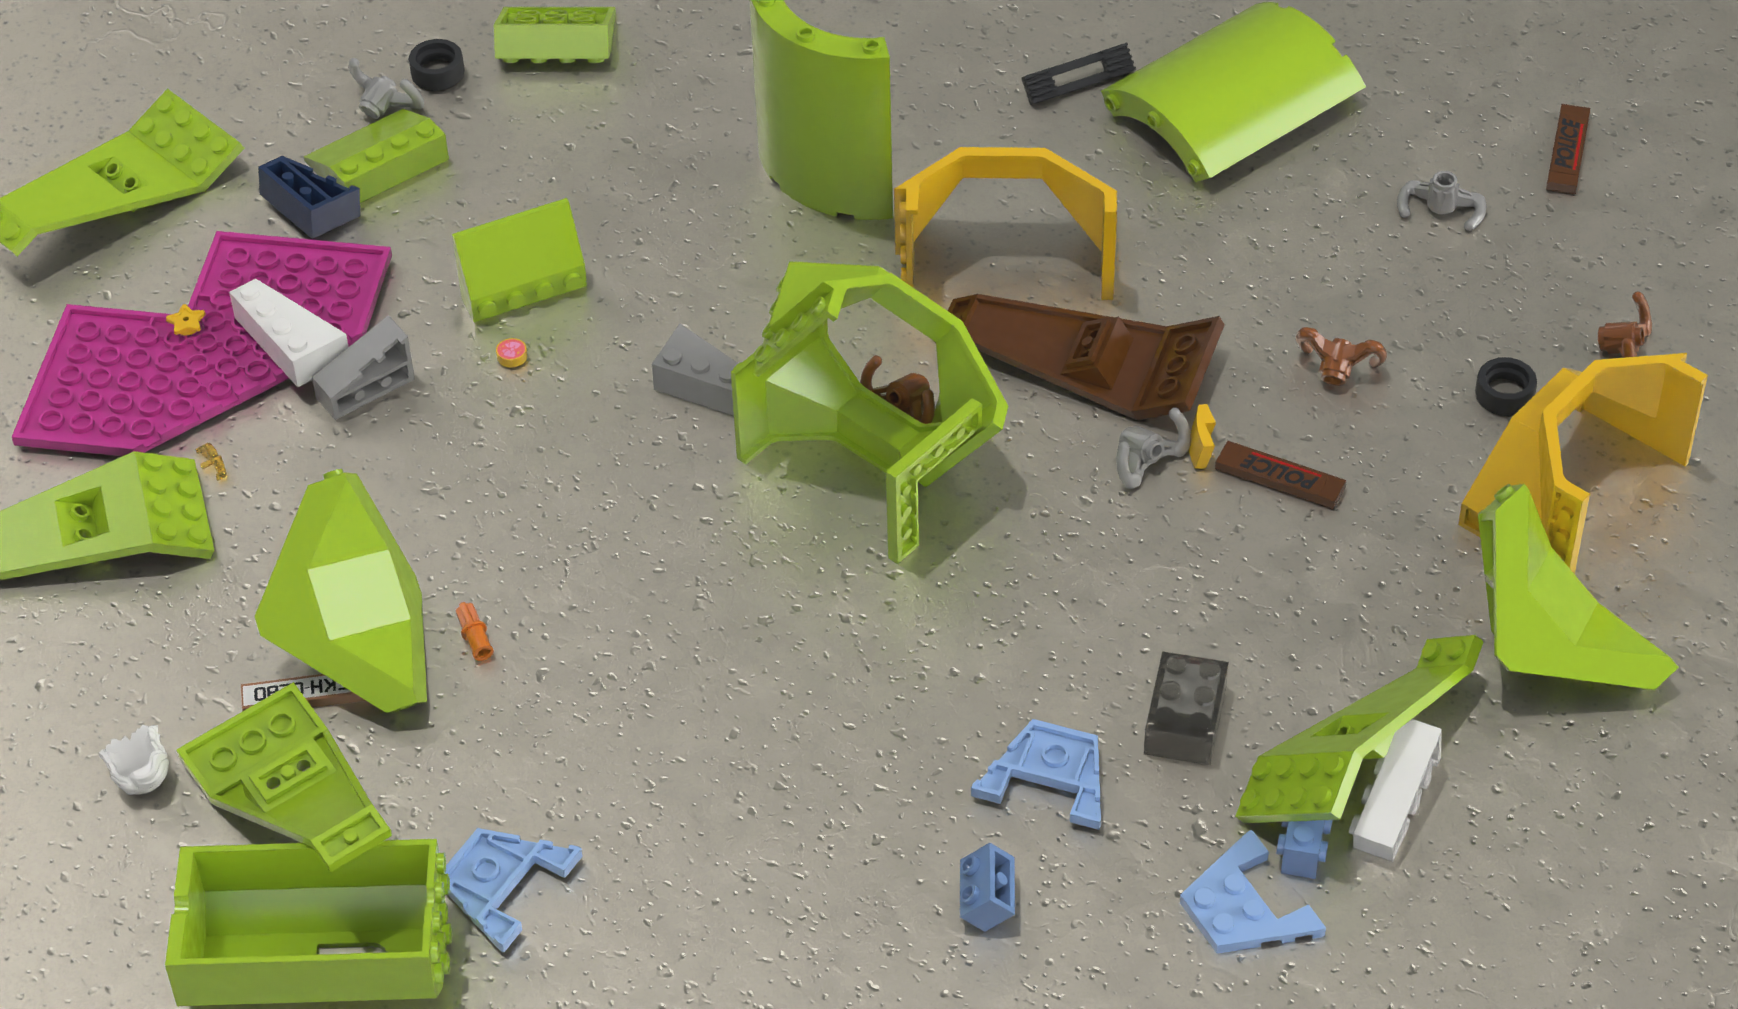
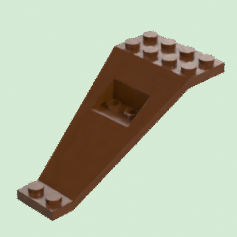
M982 294L955 298L948 308V312L963 321L978 351L1135 420L1169 415V411L1172 408L1179 409L1181 413L1191 410L1225 325L1220 316L1176 325L1162 326L1122 319L1119 316L1110 317Z

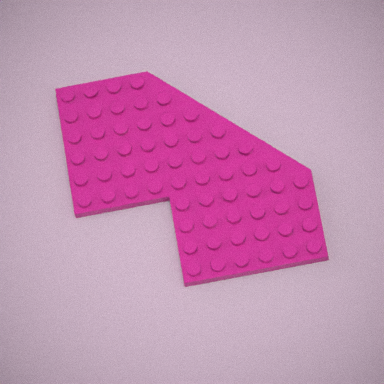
M216 231L188 304L191 310H204L206 315L199 321L201 330L187 336L174 334V325L166 321V316L171 314L66 304L12 434L14 446L125 456L134 451L145 453L288 380L289 377L235 319L229 292L257 279L344 332L347 336L348 347H350L367 332L392 258L391 247Z

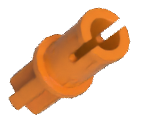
M461 602L459 604L460 607L456 609V615L462 627V638L468 641L475 660H486L494 652L486 635L487 626L484 622L480 621L477 611L471 602Z

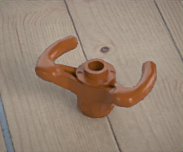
M1637 291L1632 295L1639 313V323L1616 322L1600 326L1598 330V344L1601 351H1607L1608 354L1620 353L1623 358L1637 357L1640 346H1643L1645 343V337H1648L1652 331L1649 305L1641 292Z
M1303 327L1296 333L1295 341L1304 353L1310 354L1314 349L1322 360L1319 369L1321 380L1331 385H1344L1346 379L1350 378L1352 366L1371 354H1374L1369 359L1371 367L1380 366L1387 358L1385 347L1375 340H1367L1357 345H1351V342L1341 338H1335L1333 341H1330L1319 334L1316 329Z
M873 356L866 363L862 371L860 383L924 424L932 423L935 401L934 393L930 390L928 380L921 374L910 373L889 383V385L873 388L872 377L876 369L882 364L880 356ZM922 400H923V414H922V411H921V402H922Z

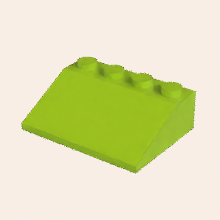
M503 7L493 25L495 59H502V62L516 63L520 61L519 59H531L533 63H544L548 59H559L561 63L576 62V59H587L590 63L604 62V59H609L612 50L616 8Z
M406 109L390 114L303 156L304 161L313 168L317 175L323 178L330 175L336 178V182L342 186L349 188L353 185L360 188V203L449 160L445 133L430 118Z
M567 198L452 234L461 299L473 322L587 286L585 263L570 203Z

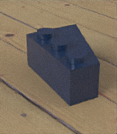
M280 156L258 166L260 195L312 239L361 216L360 188L353 185L349 188L342 186L336 182V178L330 175L323 178L314 174L313 168L285 156Z

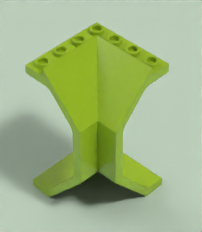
M789 261L785 276L776 288L778 292L777 299L769 310L771 315L770 321L762 332V337H764L763 343L755 354V360H757L753 372L755 376L759 377L828 318L833 322L837 320L840 309L871 298L936 342L940 393L932 423L946 421L971 398L982 404V427L922 477L918 483L924 487L929 486L1003 430L1008 404L962 320L880 266Z
M827 320L757 377L753 372L757 362L755 354L760 348L759 346L752 355L743 362L738 363L731 371L737 459L747 464L769 445L778 441L832 440L886 473L888 558L899 564L919 546L918 481L982 427V404L971 398L944 422L929 424L919 422L868 390L859 382L831 342L828 335Z

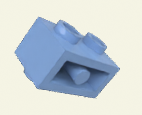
M1332 820L1282 822L1281 827H1287L1286 834H1279L1276 852L1278 855H1283L1282 874L1316 879L1318 862L1326 861L1328 841H1322L1323 834L1330 835Z
M988 843L960 860V918L986 932L1014 916L1015 857L994 844Z

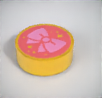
M508 338L501 341L496 347L497 361L502 366L508 368L522 365L527 359L526 344L517 338Z

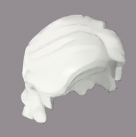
M142 725L140 728H137L136 732L132 733L130 740L126 736L121 741L111 739V744H107L106 749H102L99 752V757L103 759L110 770L111 780L129 795H144L154 791L160 786L168 773L170 762L167 759L168 755L164 746L160 744L158 725Z

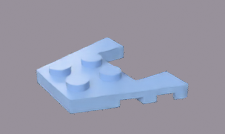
M1032 719L1007 746L1006 753L999 760L993 761L988 767V772L981 780L977 779L972 784V797L1001 804L1011 777L1076 793L1077 796L1070 812V822L1100 830L1098 735Z
M477 828L446 865L445 874H449L450 893L448 896L500 951L505 952L521 933L522 924L520 921L497 910V908L534 864H538L565 878L583 857L582 848L574 845H569L568 848L553 846L552 841L541 839L538 843L521 840L519 835Z
M1253 830L1243 835L1180 894V904L1217 954L1261 947V943L1280 940L1283 944L1295 942L1296 937L1311 935L1312 939L1325 936L1326 927L1309 904L1277 919L1242 873L1268 860L1269 851Z

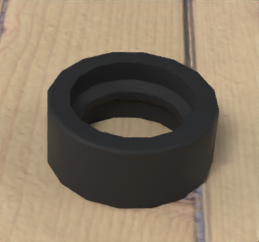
M446 39L426 40L416 45L411 50L408 58L413 82L426 90L438 91L448 89L456 85L463 78L465 72L461 48L454 42ZM435 60L451 62L449 65L439 69L422 67L424 64Z
M1498 357L1489 360L1481 366L1478 372L1475 387L1476 399L1483 408L1491 413L1501 416H1514L1535 395L1537 388L1536 373L1528 364L1511 357ZM1498 379H1507L1518 383L1524 390L1517 393H1502L1490 387L1489 383Z

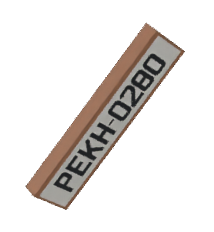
M324 674L241 684L242 711L293 682L312 708L366 701Z

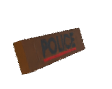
M1561 104L1546 186L1547 190L1576 194L1591 108Z
M1231 441L1226 442L1215 462V469L1332 509L1335 508L1346 488L1345 479Z

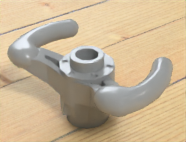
M352 58L349 61L348 68L350 74L365 89L359 101V108L366 115L378 119L384 115L389 106L411 107L418 110L424 107V99L421 93L408 79H403L400 82V87L407 94L400 93L395 88L396 83L386 76L374 77L372 79L361 71L358 59Z
M1449 171L1437 172L1430 179V182L1408 181L1401 188L1397 197V208L1402 218H1407L1410 215L1408 199L1411 195L1426 199L1429 209L1437 214H1448L1453 212L1457 206H1472L1475 208V212L1464 223V228L1467 231H1472L1480 225L1485 217L1487 206L1483 195L1459 188L1460 184L1457 183L1456 175Z
M1172 408L1169 411V417L1174 421L1178 429L1177 441L1162 438V436L1137 425L1127 427L1121 433L1116 463L1119 478L1126 488L1138 487L1142 481L1144 470L1150 464L1157 462L1159 458L1166 455L1183 457L1190 448L1189 425L1179 409Z

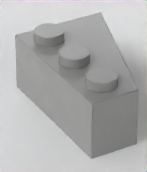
M389 315L312 376L316 399L336 420L415 380L408 336Z
M679 324L652 363L654 390L734 416L731 371L738 363L682 324Z

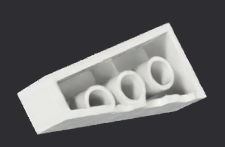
M257 279L229 292L235 319L297 387L311 381L312 376L348 348L347 336L344 332Z
M1411 719L1394 733L1385 758H1378L1374 770L1377 778L1374 785L1368 784L1363 794L1362 804L1365 807L1362 814H1355L1349 833L1353 834V848L1393 862L1409 828L1410 819L1407 818V815H1414L1419 807L1422 795L1420 787L1427 789L1431 781L1433 766L1437 767L1441 759L1442 729Z

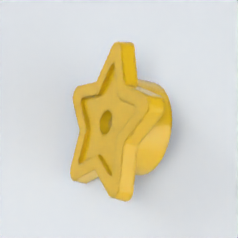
M183 304L178 313L167 315L166 321L174 325L175 335L187 336L201 330L199 321L206 313L204 310H191L186 304Z

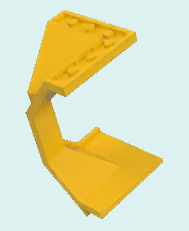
M959 147L894 188L895 255H900V263L906 264V267H901V280L913 287L915 240L963 178L1042 179L1101 251V300H1113L1117 190L1047 148Z
M1687 353L1594 360L1583 372L1563 367L1510 419L1461 503L1458 525L1480 537L1479 512L1495 500L1494 495L1507 484H1525L1530 491L1551 547L1575 574L1590 493L1570 483L1564 477L1558 426L1574 410L1578 412L1586 410L1674 461L1686 466L1690 459L1708 375L1685 363Z

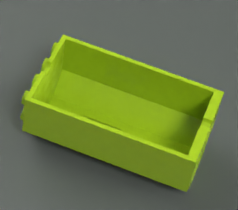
M437 839L384 840L331 873L315 850L304 843L180 847L174 890L175 910L174 914H171L165 961L176 1005L205 1006L437 998L443 988L444 974H449L450 956L449 953H446V945H451L452 928L451 923H448V906L445 903V895L450 893L449 874H445L446 855L445 853H439ZM378 947L385 951L383 953L318 955L319 948Z

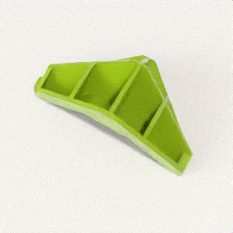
M343 469L323 474L324 480L307 486L254 616L260 636L386 713L398 712L427 702L422 593L417 577L358 474L343 473Z
M1507 484L1494 495L1495 500L1479 512L1478 522L1491 632L1494 634V656L1507 671L1635 687L1643 690H1655L1679 668L1671 657L1598 603L1554 551L1530 491L1525 484Z

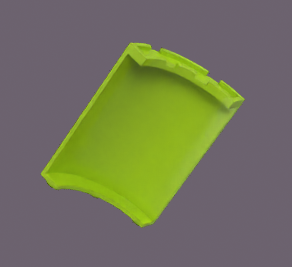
M749 0L758 154L765 172L770 179L773 178L780 185L782 192L793 200L818 212L837 216L838 213L854 215V219L858 220L893 219L890 56L885 37L856 38L836 35L815 28L800 19L789 9L784 0Z
M1262 2L1249 7L1101 90V93L1104 97V104L1111 111L1113 117H1132L1147 124L1160 134L1184 162L1189 175L1192 176L1195 182L1215 176L1364 89L1366 85L1347 54L1343 57L1333 46L1336 42L1335 39L1317 22L1293 7L1282 8L1275 2Z

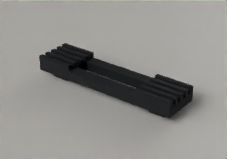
M1126 42L1023 76L1021 79L1030 105L1136 70V66L1134 67L1133 65L1134 60L1132 61L1131 59L1132 54L1130 55L1129 53L1130 49L1127 48L1128 43ZM1101 61L1103 65V72L1058 87L1055 86L1054 83L1056 82L1052 78L1053 76Z

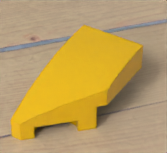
M1199 404L1191 429L1189 454L1195 469L1207 468L1215 447L1211 435L1216 422L1208 404Z

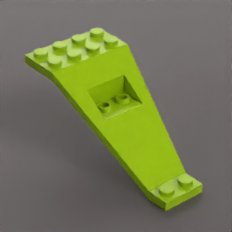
M134 451L0 511V580L146 552L211 559L214 553L195 459Z
M1476 635L1427 639L1415 669L1259 755L1252 767L1250 779L1245 792L1241 796L1240 805L1235 817L1243 823L1340 820L1362 759L1385 758L1394 733L1474 670L1484 641Z
M294 682L176 749L179 759L212 805L311 846L330 873L392 836L390 827L371 803L328 728Z

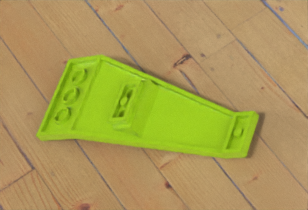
M167 88L127 132L1 197L0 243L18 257L38 234L127 211L134 213L139 208L204 192L245 148L239 141Z

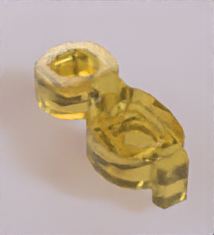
M206 443L195 449L197 454L201 453L207 459V461L200 464L202 470L214 465L217 472V481L227 477L221 455H218L211 443Z

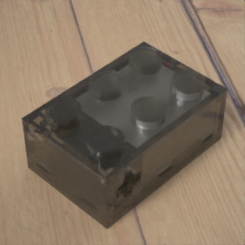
M1162 651L1145 727L1144 755L1211 765L1227 688L1229 662Z

